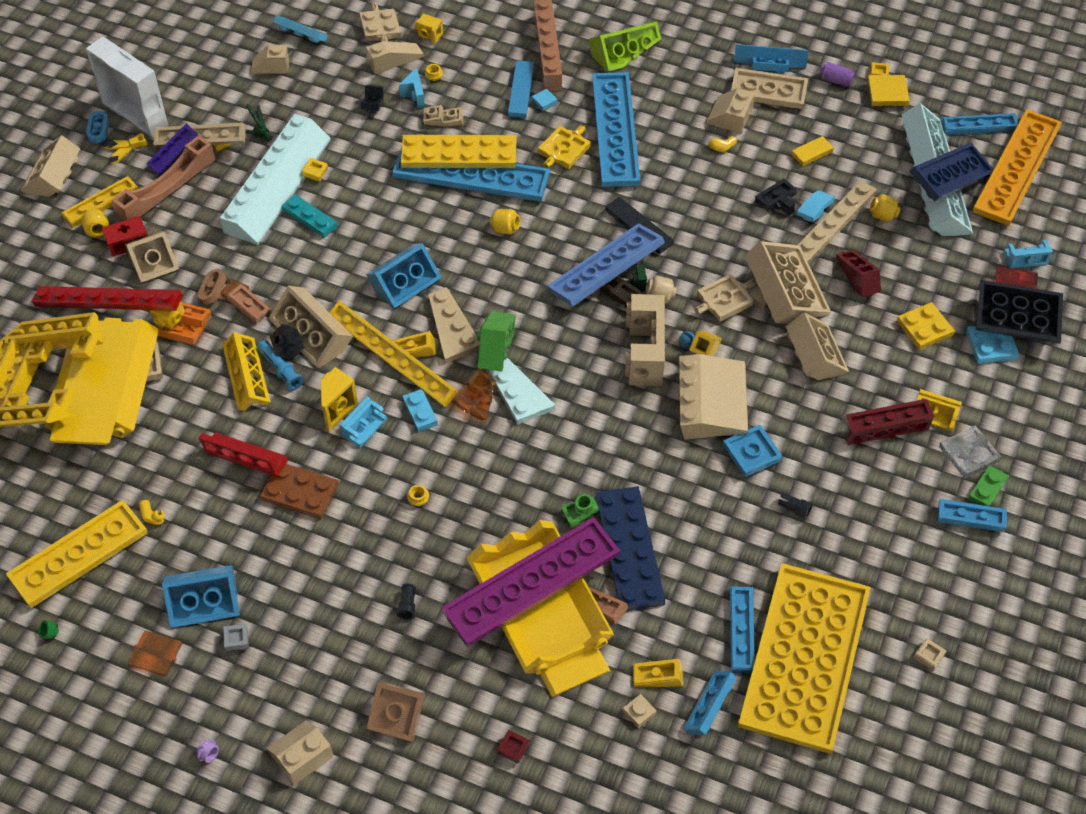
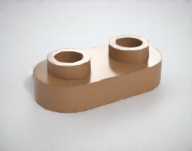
M214 269L206 274L197 293L198 298L203 304H213L218 299L226 282V276L222 270Z

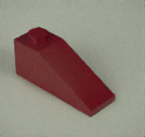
M855 250L836 254L840 266L856 292L862 297H870L875 293L881 292L880 269Z

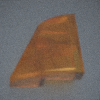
M479 368L451 402L467 414L485 422L489 417L488 412L492 403V394L496 380Z

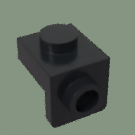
M366 85L365 97L361 101V109L372 113L377 112L384 104V87Z

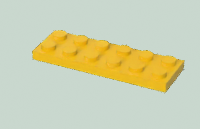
M403 135L401 168H516V135Z
M121 500L13 568L6 575L31 609L142 538L148 532L125 501Z

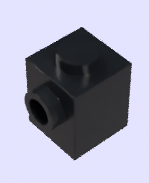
M281 324L270 336L277 356L293 360L305 348L296 328Z

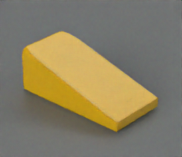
M430 331L392 340L413 357L436 355L435 339Z
M679 659L633 664L634 687H683V666Z

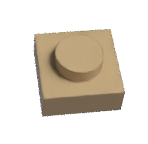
M641 694L623 707V713L638 729L653 718L657 712Z

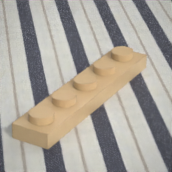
M243 122L189 125L199 136L212 145L245 143L246 125ZM183 126L155 127L153 145L157 148L163 147Z

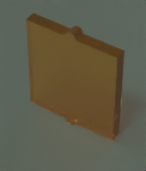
M144 631L139 643L134 646L135 650L128 665L166 677L173 662L177 660L176 656L182 641Z

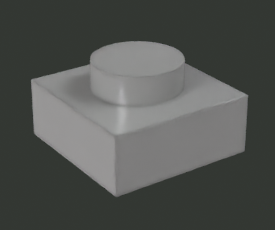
M247 624L223 626L225 651L249 648Z

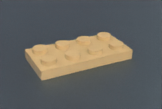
M735 68L731 90L740 88L755 92L754 102L803 109L808 78Z

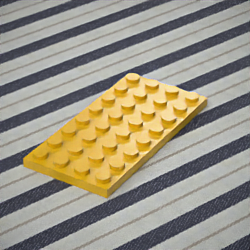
M781 563L738 728L832 754L871 587Z

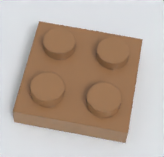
M379 681L366 729L407 741H414L425 693Z

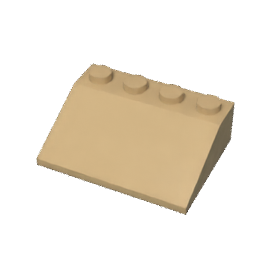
M760 241L745 254L748 266L755 276L764 301L767 303L771 316L776 323L789 324L804 312L815 318L831 313L799 245Z
M704 354L679 356L680 426L684 439L748 433L745 361Z

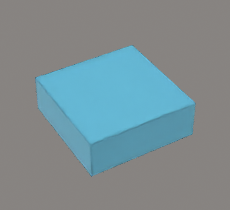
M548 89L532 96V101L542 111L558 104V99Z

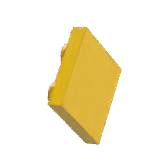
M868 75L867 81L872 106H909L910 100L905 75Z

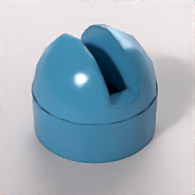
M689 331L683 332L679 337V346L683 349H690L695 337L694 334Z

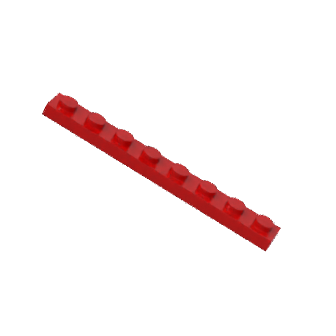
M39 286L31 302L35 307L176 311L183 294L180 290Z

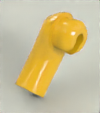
M730 136L726 140L714 138L709 140L708 146L710 149L723 153L733 147L737 140L734 136Z
M148 500L139 502L143 521L153 525H160L164 522L165 514L163 511L160 510L159 513L158 510L152 511Z

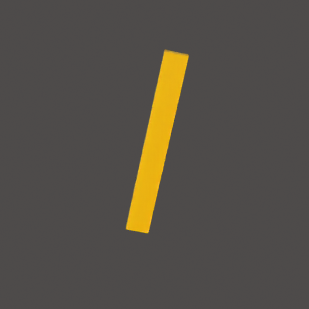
M340 300L329 312L355 339L445 408L458 392L453 386Z

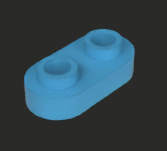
M97 111L89 116L86 134L91 143H101L107 138L109 120L105 112Z

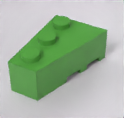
M492 311L489 317L485 318V322L482 323L481 329H478L477 341H480L478 368L503 371L504 360L507 358L505 349H510L514 336L516 314Z

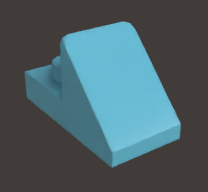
M414 69L399 84L400 98L412 97V102H416L417 109L425 108L424 93L418 69Z

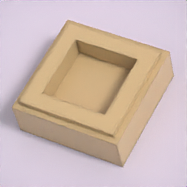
M926 638L913 658L934 671L946 654V650Z

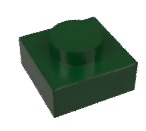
M637 264L636 273L632 274L633 285H637L638 290L645 292L647 285L644 264Z

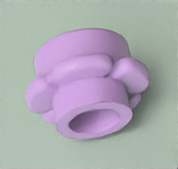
M212 739L210 741H202L197 747V758L200 761L210 763L218 755L219 746Z

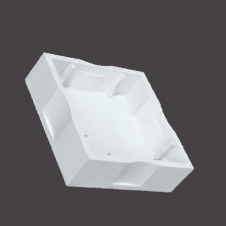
M101 37L86 48L91 68L96 78L100 98L105 106L126 118L151 138L154 137L155 127L168 126L154 70L105 37Z

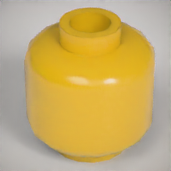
M881 194L873 198L869 211L872 212L873 218L890 222L893 218L898 217L900 207H898L896 198Z
M91 209L85 212L81 219L85 233L92 238L104 236L102 227L109 226L106 215L98 209Z
M497 209L490 217V225L497 234L511 235L520 227V216L513 209Z

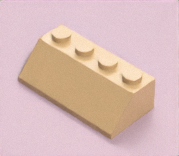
M288 286L269 317L270 321L277 328L284 324L298 329L305 347L301 352L317 368L322 367L342 354L353 337L303 287Z

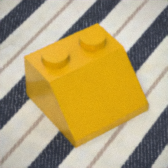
M336 367L326 373L321 380L322 409L326 430L329 432L358 405L354 379Z

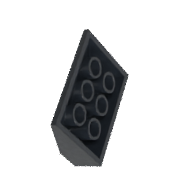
M980 280L974 306L976 330L1060 344L1063 293Z

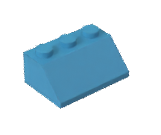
M423 243L411 245L366 274L374 290L393 309L442 278Z
M233 565L165 576L163 579L162 587L170 628L240 616Z

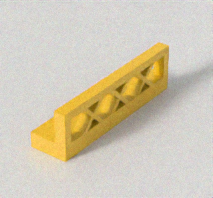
M233 332L224 342L223 349L238 410L245 411L252 403L267 406L270 403L255 339ZM243 343H247L249 345V349L246 348L243 345ZM246 356L253 362V365L247 361ZM250 372L257 378L258 382L251 377ZM254 389L261 394V397L255 395Z

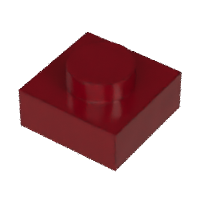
M508 730L497 749V754L519 764L530 745V740Z

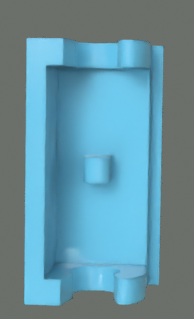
M1042 240V245L1038 247L1015 249L1013 244H1007L1008 248L1004 249L1003 252L1009 268L1012 269L1047 265L1053 250L1050 248L1047 240Z
M367 396L340 424L342 437L361 448L387 420V416L382 413L383 407Z

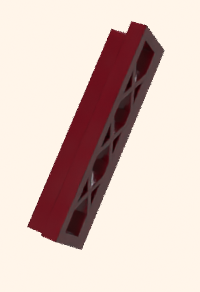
M927 399L846 414L844 420L849 430L846 441L848 445L929 430L934 415Z

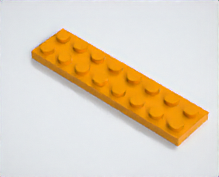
M1026 109L973 208V213L1010 226L1061 127V121Z

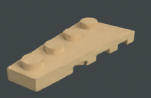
M445 287L428 294L445 364L478 351L480 341H477L476 333L448 288Z

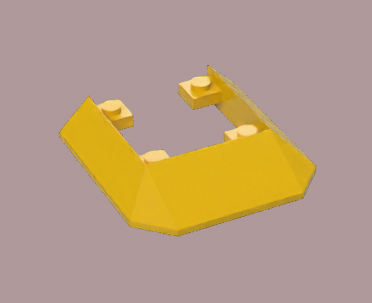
M95 312L24 321L0 340V427L46 424L71 417L66 411L71 404L74 392L69 388L53 390L48 403L27 405L30 397L26 395V392L39 363L47 361L51 350L72 348L70 355L75 359L91 357L95 350V345L104 344L98 315Z

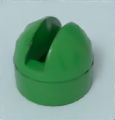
M43 620L40 623L39 636L41 639H53L58 635L59 629L55 622Z

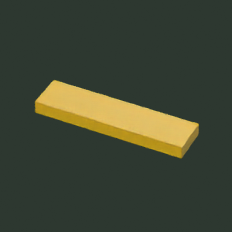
M127 176L61 212L62 217L73 229L82 224L81 219L85 212L91 209H98L103 212L113 206L111 200L125 189L133 191L137 190L138 186Z

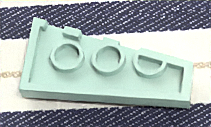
M508 358L504 360L502 372L486 369L517 425L555 410L556 405Z

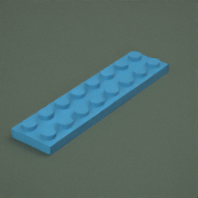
M629 72L592 73L602 187L640 186Z
M402 147L392 172L393 178L539 202L543 200L550 176V169L517 163L516 168H401Z

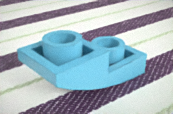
M818 190L801 205L796 215L803 217L806 221H815L823 216L825 208L834 204L835 196Z

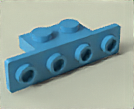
M736 44L734 62L752 64V69L755 71H773L775 74H784V72H789V67L806 68L808 50Z

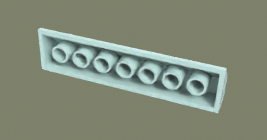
M919 103L902 114L904 122L902 126L907 133L906 140L911 148L909 152L914 160L913 167L950 152L942 121L924 105ZM920 185L922 190L921 197L926 205L924 209L929 216L930 221L928 224L932 231H936L942 236L970 235L973 233L961 190L934 202L927 196L926 191Z
M298 114L292 116L221 215L220 221L224 234L256 245L260 243L282 211V204L291 198L305 178L302 176V170L309 159L317 160L330 141V137L312 119Z

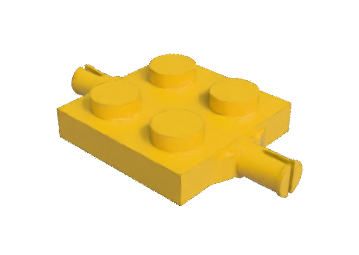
M579 125L575 131L559 126L538 148V154L548 158L543 163V167L549 169L554 163H558L570 169L591 147V141L581 136L586 131L585 126Z

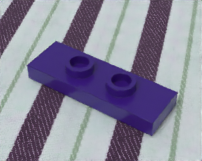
M186 123L146 164L160 177L180 157L185 149V145L197 137L198 134Z

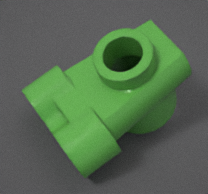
M587 494L578 496L573 504L567 503L561 506L571 528L580 525L581 521L591 518L594 513L599 511L593 496Z

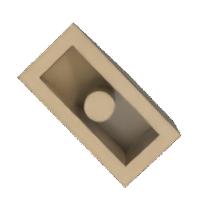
M268 45L253 58L251 73L288 74L289 55L287 45Z

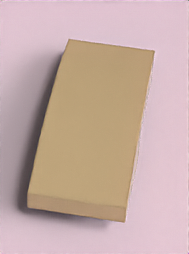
M442 105L424 108L423 122L426 125L440 127L463 125L464 112L462 107L446 110L443 109Z

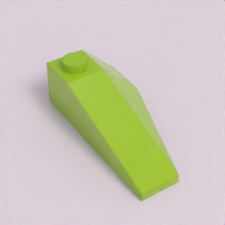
M652 22L588 39L592 57L608 72L625 67L627 63L661 40L658 23Z

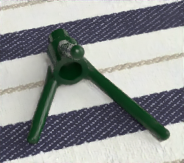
M246 104L256 125L253 130H246L245 134L260 136L270 141L273 136L269 133V129L264 123L260 105L256 106L258 119L250 105Z

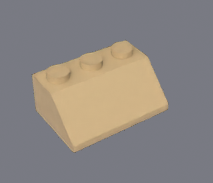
M59 136L42 150L21 191L50 197L54 193L58 194L64 187V179L66 180L72 172L70 170L71 166L79 158L77 154L80 148L64 136Z
M804 312L786 326L789 333L788 338L795 347V355L801 361L802 371L806 376L822 380L849 373L828 324Z

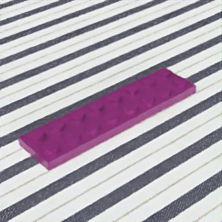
M593 517L442 606L441 611L466 647L619 556L620 550Z

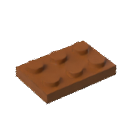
M286 464L277 477L270 476L260 498L261 501L322 519L339 486V482L337 479Z

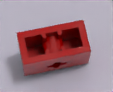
M140 216L102 227L112 257L127 253L125 244L148 236Z

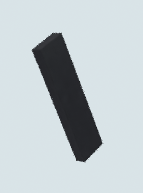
M620 196L605 206V211L628 230L639 223L662 236L665 243L655 250L659 255L674 244V240Z

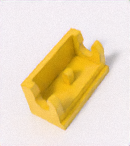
M920 389L917 400H928L934 415L931 425L952 432L962 402Z

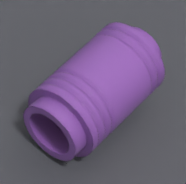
M827 62L826 65H822L819 75H822V80L850 87L855 72H852V69Z

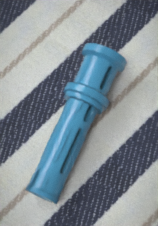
M263 340L257 345L258 351L274 367L277 377L286 383V388L289 391H294L302 385L303 377L296 374L291 364L286 363L282 357L276 355L274 348L267 340Z

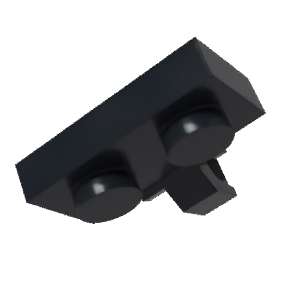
M782 179L756 195L755 202L767 212L776 207L777 209H782L787 215H791L795 212L796 205L791 197L797 194V188L787 180Z

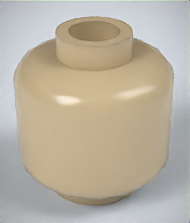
M656 275L648 280L645 294L665 295V304H667L670 299H674L677 288L674 287L672 279Z

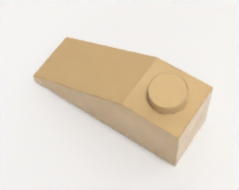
M382 41L366 47L367 62L374 74L424 57L417 43Z

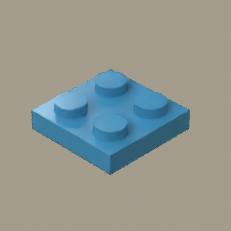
M761 425L749 429L746 434H737L723 441V447L744 477L777 464L783 458Z

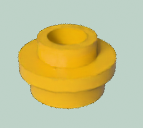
M430 64L427 66L425 77L428 80L436 81L442 78L443 70L439 65Z
M422 485L412 486L407 493L408 502L414 506L426 504L429 500L428 490Z

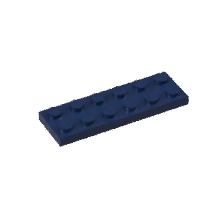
M971 142L915 166L910 173L913 175L914 180L926 191L927 196L935 202L991 176L994 169Z
M639 486L596 492V502L599 507L602 528L620 550V555L609 561L617 599L627 603L628 609L626 611L665 605L664 592Z

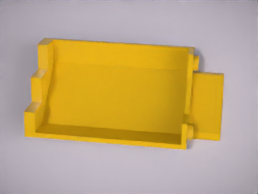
M105 318L104 321H99L104 344L95 345V350L91 357L75 359L70 355L72 348L66 349L55 390L69 388L74 392L71 404L66 411L71 417L44 425V427L52 430L49 441L54 443L108 445L112 435L124 438L134 431L159 328L142 319H134L133 322H121V318Z
M539 520L525 533H508L496 545L480 544L466 558L479 584L561 536L552 521ZM583 577L501 626L524 672L541 675L551 697L611 672L599 649L608 644L607 640L614 636V633Z

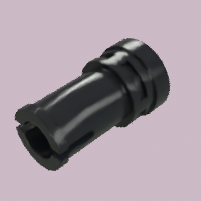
M785 492L782 493L780 497L788 500V502L779 499L778 505L790 509L795 514L806 519L811 512L813 503L804 499H797Z
M403 584L401 586V601L398 604L397 616L401 619L409 620L415 617L414 598L416 587L413 584Z

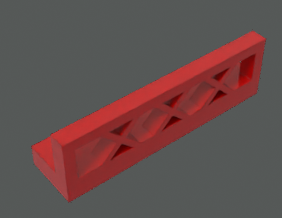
M216 432L213 436L201 433L198 437L206 454L275 477L279 475L288 462L286 455Z

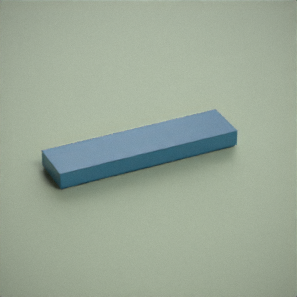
M516 61L508 117L527 118L534 62Z
M1015 113L942 117L941 119L945 135L1014 132L1019 124Z
M730 586L731 672L752 673L755 663L753 587Z

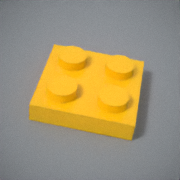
M932 302L897 317V323L918 350L952 337L955 332Z

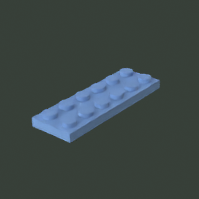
M638 223L547 285L548 291L573 307L626 271L629 267L641 261L645 256L655 251L665 243L664 239L659 234Z

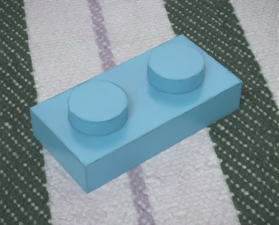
M422 389L402 396L403 402L418 432L438 426V421Z

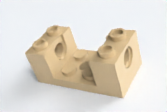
M631 294V302H627L626 327H630L629 336H650V344H631L630 352H626L625 377H629V385L662 386L665 364V295Z

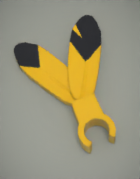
M138 134L136 137L129 139V141L111 140L104 142L102 147L107 150H117L109 160L110 164H115L121 161L132 148L145 147L147 141L143 134Z

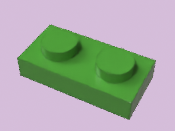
M989 465L969 495L968 500L977 505L991 506L1009 475Z

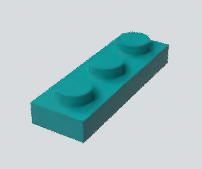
M296 194L282 204L284 212L323 238L327 237L338 227L335 220Z

